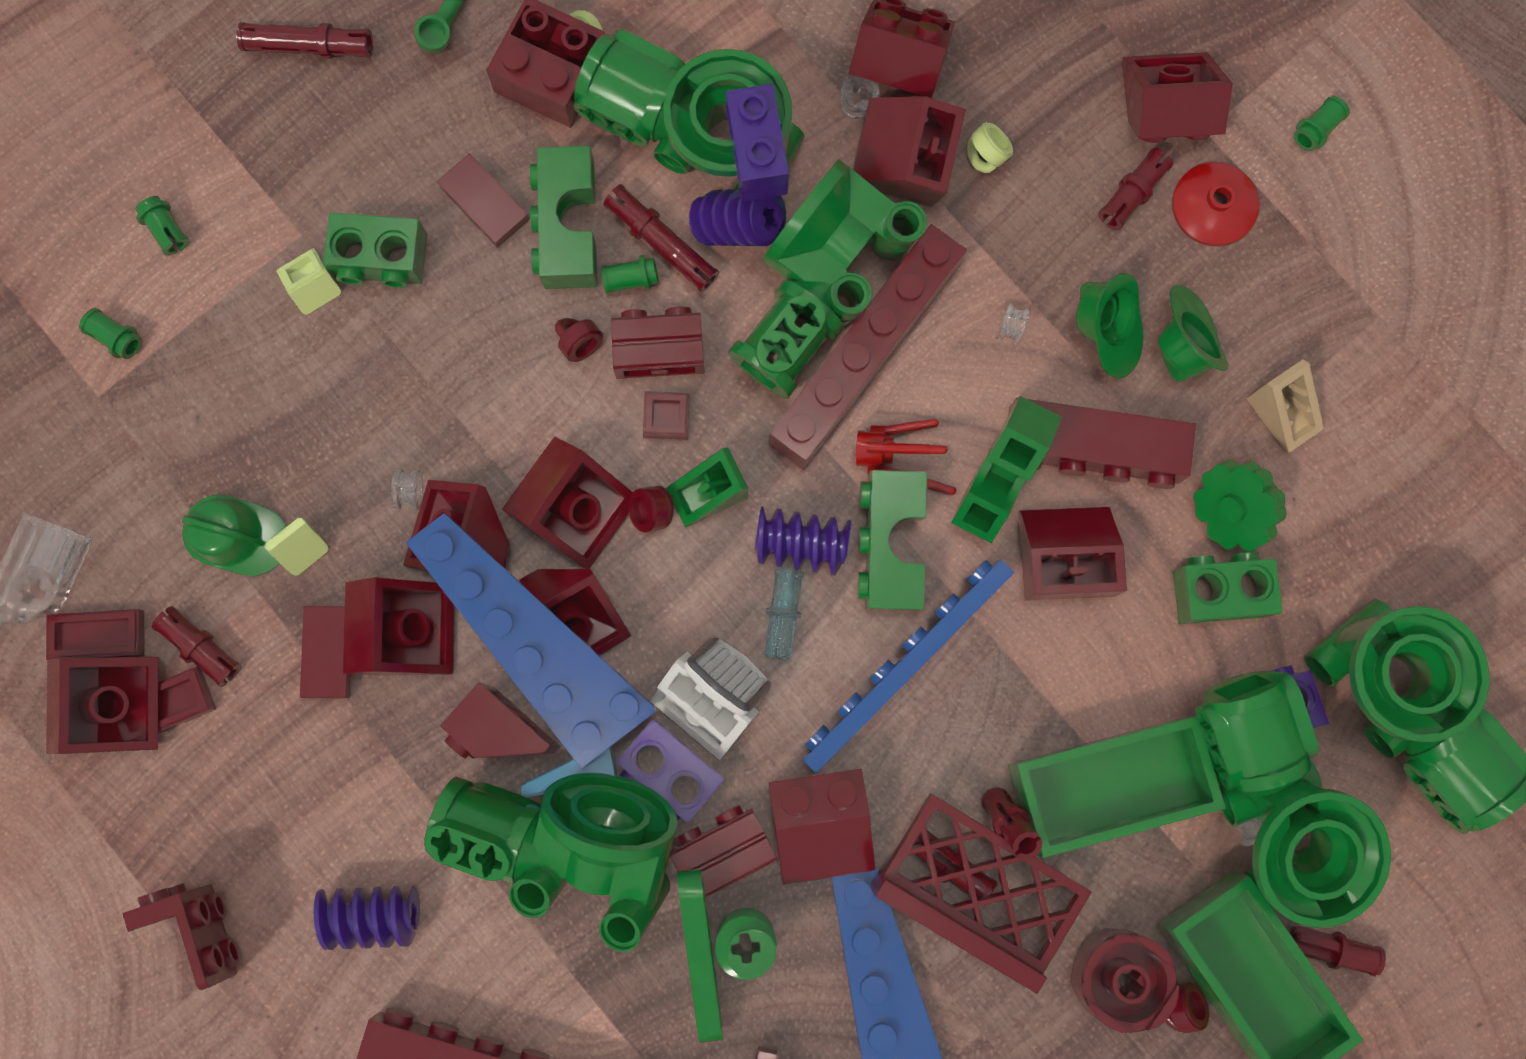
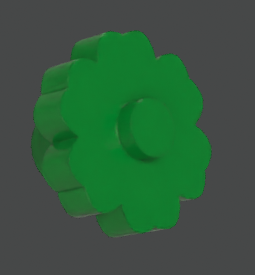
M1226 460L1202 475L1204 487L1197 490L1193 496L1196 505L1195 515L1200 521L1208 523L1207 535L1211 540L1219 542L1227 550L1240 545L1245 551L1251 552L1277 537L1276 525L1286 519L1287 513L1284 506L1285 495L1281 490L1277 489L1270 471L1261 468L1256 462L1251 460L1241 465H1238L1233 460Z

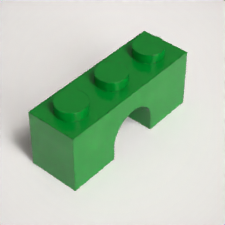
M590 146L538 147L537 164H530L531 190H538V206H531L530 209L532 232L539 233V248H532L531 250L533 275L540 276L545 289L597 287V250L593 232L572 231L561 224L564 214L571 207L580 204H595V172Z
M1019 396L967 487L951 523L992 544L1011 513L1025 481L1031 480L1050 449L1062 417Z
M872 470L868 475V481H861L860 508L868 509L867 527L860 526L858 547L859 554H867L866 572H858L857 596L858 599H865V609L924 610L925 564L906 563L899 560L890 549L889 534L897 522L904 520L921 521L926 518L927 472Z

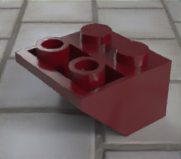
M524 0L486 69L494 92L571 128L578 116L573 107L578 75L592 46L605 32L538 0Z
M873 0L862 21L848 74L932 98L956 21L947 19L948 16L944 12L936 9L925 8L923 11L908 8L902 0Z
M926 96L870 98L853 170L882 193L932 207L947 194L966 109Z
M1110 507L1019 511L1025 601L1115 597L1127 591L1124 544Z

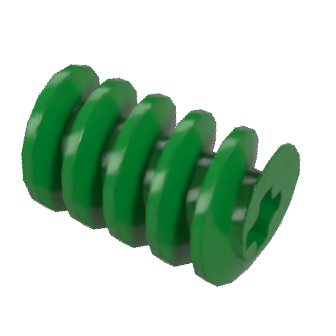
M740 908L730 912L723 918L717 929L715 953L719 965L727 974L742 980L761 977L771 968L776 958L777 943L770 920L765 914L752 908ZM748 933L752 941L750 951H742V946L739 943L740 934Z

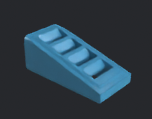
M613 745L582 769L573 758L527 781L526 784L521 786L522 796L528 798L544 795L546 789L553 782L568 775L605 773L618 776Z

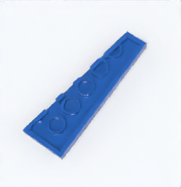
M446 513L406 542L581 769L656 712V708L649 700L605 662L583 639L578 637L557 615L539 601L517 578L499 564L491 554Z
M987 560L983 561L966 579L972 586L960 598L953 593L935 611V614L940 619L928 631L921 626L902 645L907 653L895 665L888 659L869 678L875 685L862 698L857 692L854 693L837 711L843 718L831 730L823 725L804 744L810 752L803 761L817 773L1015 572L1002 560H997L993 565Z
M875 866L876 870L872 872L831 878L861 1059H943L891 906L877 898L870 888L871 882L878 873L877 866Z

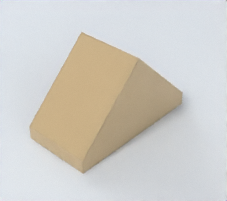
M1304 359L1246 398L1282 449L1288 453L1324 429L1310 364Z

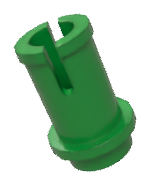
M1328 97L1308 119H1302L1297 123L1296 131L1294 132L1296 143L1307 151L1323 147L1327 142V136L1349 116L1350 112L1347 104L1339 97Z
M151 196L136 206L135 210L138 213L136 220L139 224L147 226L164 255L176 254L169 236L172 237L180 251L189 244L188 237L184 235L170 214L171 206L167 201L161 200L159 196Z
M640 255L637 261L601 266L606 294L645 286L646 290H651V285L659 284L654 257L646 259L645 255Z
M98 308L90 309L80 320V331L107 347L110 355L114 358L122 357L129 359L138 352L141 346V337L138 336V332L134 327L129 325L122 326Z

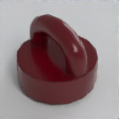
M563 318L555 324V332L560 337L558 348L568 361L578 362L588 358L599 348L602 342L603 333L592 320L578 321L572 318Z
M649 486L634 490L628 503V512L633 525L640 532L644 533L658 531L670 525L674 506L672 497L663 486Z
M1190 982L1178 984L1179 998L1177 1004L1165 1022L1178 1032L1193 1033L1204 1030L1209 1022V1007L1203 992Z

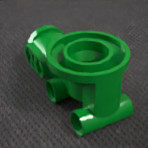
M616 30L613 36L604 34L594 43L581 67L575 86V103L573 107L580 116L637 146L646 147L649 141L654 143L659 141L652 154L653 157L661 165L678 174H686L690 166H693L711 175L737 176L731 140H721L710 135L711 129L716 124L727 120L726 91L773 84L788 167L805 137L801 129L792 123L791 96L782 76L764 59L742 50L720 49L709 51L685 64L674 54L630 32ZM738 179L732 188L733 190L739 189Z
M838 159L805 199L764 255L762 261L786 280L782 281L774 291L777 300L744 342L736 341L729 349L728 354L731 359L763 387L777 396L789 399L797 389L794 380L827 338L835 339L843 327L850 324L868 306L871 300L872 290L869 282L857 273L846 271L848 266L868 241L878 257L884 260L900 258L923 235L926 229L927 218L922 208L909 201L895 204L843 161ZM894 228L899 230L902 235L898 234ZM837 295L845 297L849 301L851 308L842 305ZM797 317L804 321L801 328L794 323ZM770 352L778 356L773 364L766 360Z
M1373 599L1304 656V661L1311 672L1329 687L1335 686L1349 674L1355 700L1365 716L1371 721L1364 728L1367 739L1382 755L1392 760L1406 750L1405 756L1409 760L1403 764L1405 773L1439 815L1453 829L1462 834H1467L1469 831H1481L1506 819L1526 803V754L1497 719L1483 709L1490 684L1488 661L1477 637L1456 617L1435 608L1421 606L1392 610L1384 602ZM1392 657L1406 664L1411 675L1410 687L1400 697L1396 694L1390 683L1389 666Z
M1255 671L1225 679L1211 686L1204 692L1202 696L1203 704L1196 706L1195 714L1208 747L1214 771L1222 783L1219 787L1226 809L1221 811L1226 820L1234 827L1253 819H1257L1262 823L1253 847V869L1245 871L1244 874L1251 877L1272 908L1295 923L1309 927L1324 928L1338 926L1355 919L1375 902L1386 884L1391 866L1390 840L1381 819L1368 805L1342 791L1322 788L1319 773L1310 759L1319 753V746L1303 696L1296 681L1287 672ZM1310 832L1311 840L1309 846L1294 852L1296 845L1302 837Z
M579 773L560 778L546 789L541 806L530 798H525L522 795L489 783L478 782L473 784L471 781L456 776L448 782L435 803L427 825L424 846L426 852L435 861L483 880H502L512 884L509 890L510 903L524 917L537 918L545 914L567 883L588 894L610 895L608 911L599 924V934L602 941L609 948L619 952H627L637 947L670 891V881L665 871L677 828V816L670 803L655 790L632 779L617 775Z

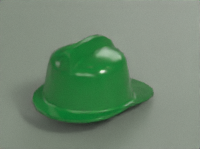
M1128 273L1117 274L1108 282L1084 283L1080 288V301L1076 312L1078 330L1084 337L1096 343L1102 368L1109 376L1117 379L1128 376L1135 369L1143 348V327L1139 307L1138 283L1134 276Z
M1180 284L1173 286L1169 293L1173 317L1158 338L1163 362L1172 379L1182 382L1190 377L1200 376L1212 368L1226 371L1229 363L1221 349L1216 327L1207 308L1189 288Z
M212 495L197 502L182 519V537L185 548L194 559L206 565L240 575L257 576L270 572L280 564L265 549V544L286 528V524L277 513L264 506L227 495Z

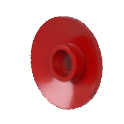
M1207 162L1193 167L1179 180L1173 192L1172 210L1177 224L1191 239L1208 246H1225L1239 241L1252 229L1259 214V197L1253 182L1240 169L1222 162ZM1214 193L1223 195L1227 203H1218L1214 198Z

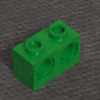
M329 212L323 265L337 281L349 285H362L364 280L381 281L382 285L391 288H406L408 283L422 284L427 233L419 219ZM355 244L362 245V250L356 257L345 258V253L349 247ZM407 248V252L401 260L395 262L388 261L389 255L394 249Z
M1259 552L1231 555V562L1215 563L1214 556L1191 557L1186 559V566L1173 571L1179 624L1266 618L1283 613L1276 559L1260 560ZM1244 574L1250 576L1256 583V593L1253 597L1247 595L1242 590L1241 579ZM1198 578L1205 579L1211 585L1212 595L1208 601L1202 599L1196 592L1195 585Z

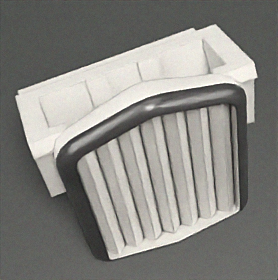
M715 637L707 641L692 655L686 652L678 658L658 685V690L650 702L720 760L759 713L754 707L769 691L771 683L745 655L723 640Z

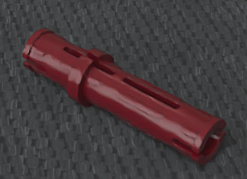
M240 22L238 24L239 30L236 32L237 44L241 51L306 53L320 55L322 59H333L334 56L371 58V50H373V36L370 29L333 28V25L329 23H321L319 27H301Z
M617 185L612 192L625 204L623 206L620 205L608 194L603 202V206L631 228L630 234L637 240L642 238L683 274L699 292L705 291L710 285L697 272L700 270L711 281H714L719 274V270L710 265L659 220L660 214L653 207L647 209L625 189L624 185Z

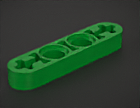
M702 869L677 871L679 901L699 1043L723 1040L722 1019Z

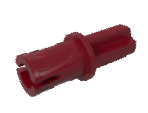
M1293 926L1290 930V935L1306 957L1326 962L1327 966L1331 969L1336 970L1340 967H1345L1374 977L1381 975L1384 970L1386 954L1380 946H1372L1347 939L1344 933L1338 931L1333 934H1327L1302 926Z

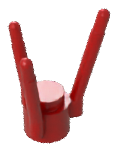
M929 419L889 426L871 425L870 431L858 430L856 466L868 467L867 474L872 470L902 471L884 465V463H893V453L946 454L948 450L944 445L894 443V437L888 436L935 428L939 425V421L937 419ZM927 478V489L955 495V487Z

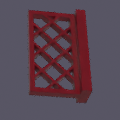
M932 793L928 795L884 870H879L870 884L874 895L880 900L1037 995L1047 980L1043 973L1092 893L1086 887L1037 857L1026 860L1018 858L1004 837L999 836L991 829ZM935 808L951 817L955 835L929 841L925 825ZM959 822L973 831L961 833ZM921 834L923 843L914 845L918 836ZM979 837L988 839L991 843L994 859L969 866L963 841ZM957 843L962 868L937 874L931 850ZM999 847L1012 855L1001 857ZM925 851L930 876L910 880L897 872L906 856ZM1020 861L1029 864L1034 883L1009 890L1003 866ZM997 868L1002 892L977 898L971 874ZM1039 871L1051 879L1041 881ZM965 876L970 900L955 904H949L944 901L939 882ZM932 884L935 895L922 886ZM1063 885L1075 893L1065 910L1048 913L1043 890ZM1036 892L1041 916L1017 922L1011 898ZM1004 900L1010 924L990 929L982 922L979 906ZM972 908L974 918L962 911ZM1058 921L1054 929H1052L1051 922ZM1044 924L1047 941L1038 956H1035L1023 949L1019 931ZM1012 933L1014 943L1002 935Z

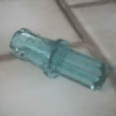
M776 568L771 607H767L765 611L770 616L764 653L765 656L771 659L789 660L792 654L796 619H800L802 613L798 611V604L804 572L795 570V573H793V569Z

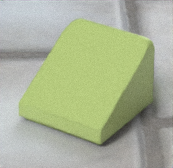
M314 248L276 270L289 296L305 315L341 294L339 286L329 270L323 265L322 259Z
M297 518L265 544V549L294 576L300 575L329 551V546L303 518Z

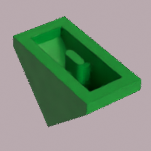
M728 447L720 449L666 487L685 527L696 524L748 499V487Z

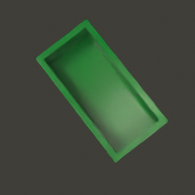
M1196 716L1174 719L1008 764L1018 803L1026 810L1030 817V825L1042 839V848L1036 855L1042 858L1226 809L1208 747L1199 728Z
M1230 872L1157 924L1249 1059H1339L1364 1041L1249 875Z

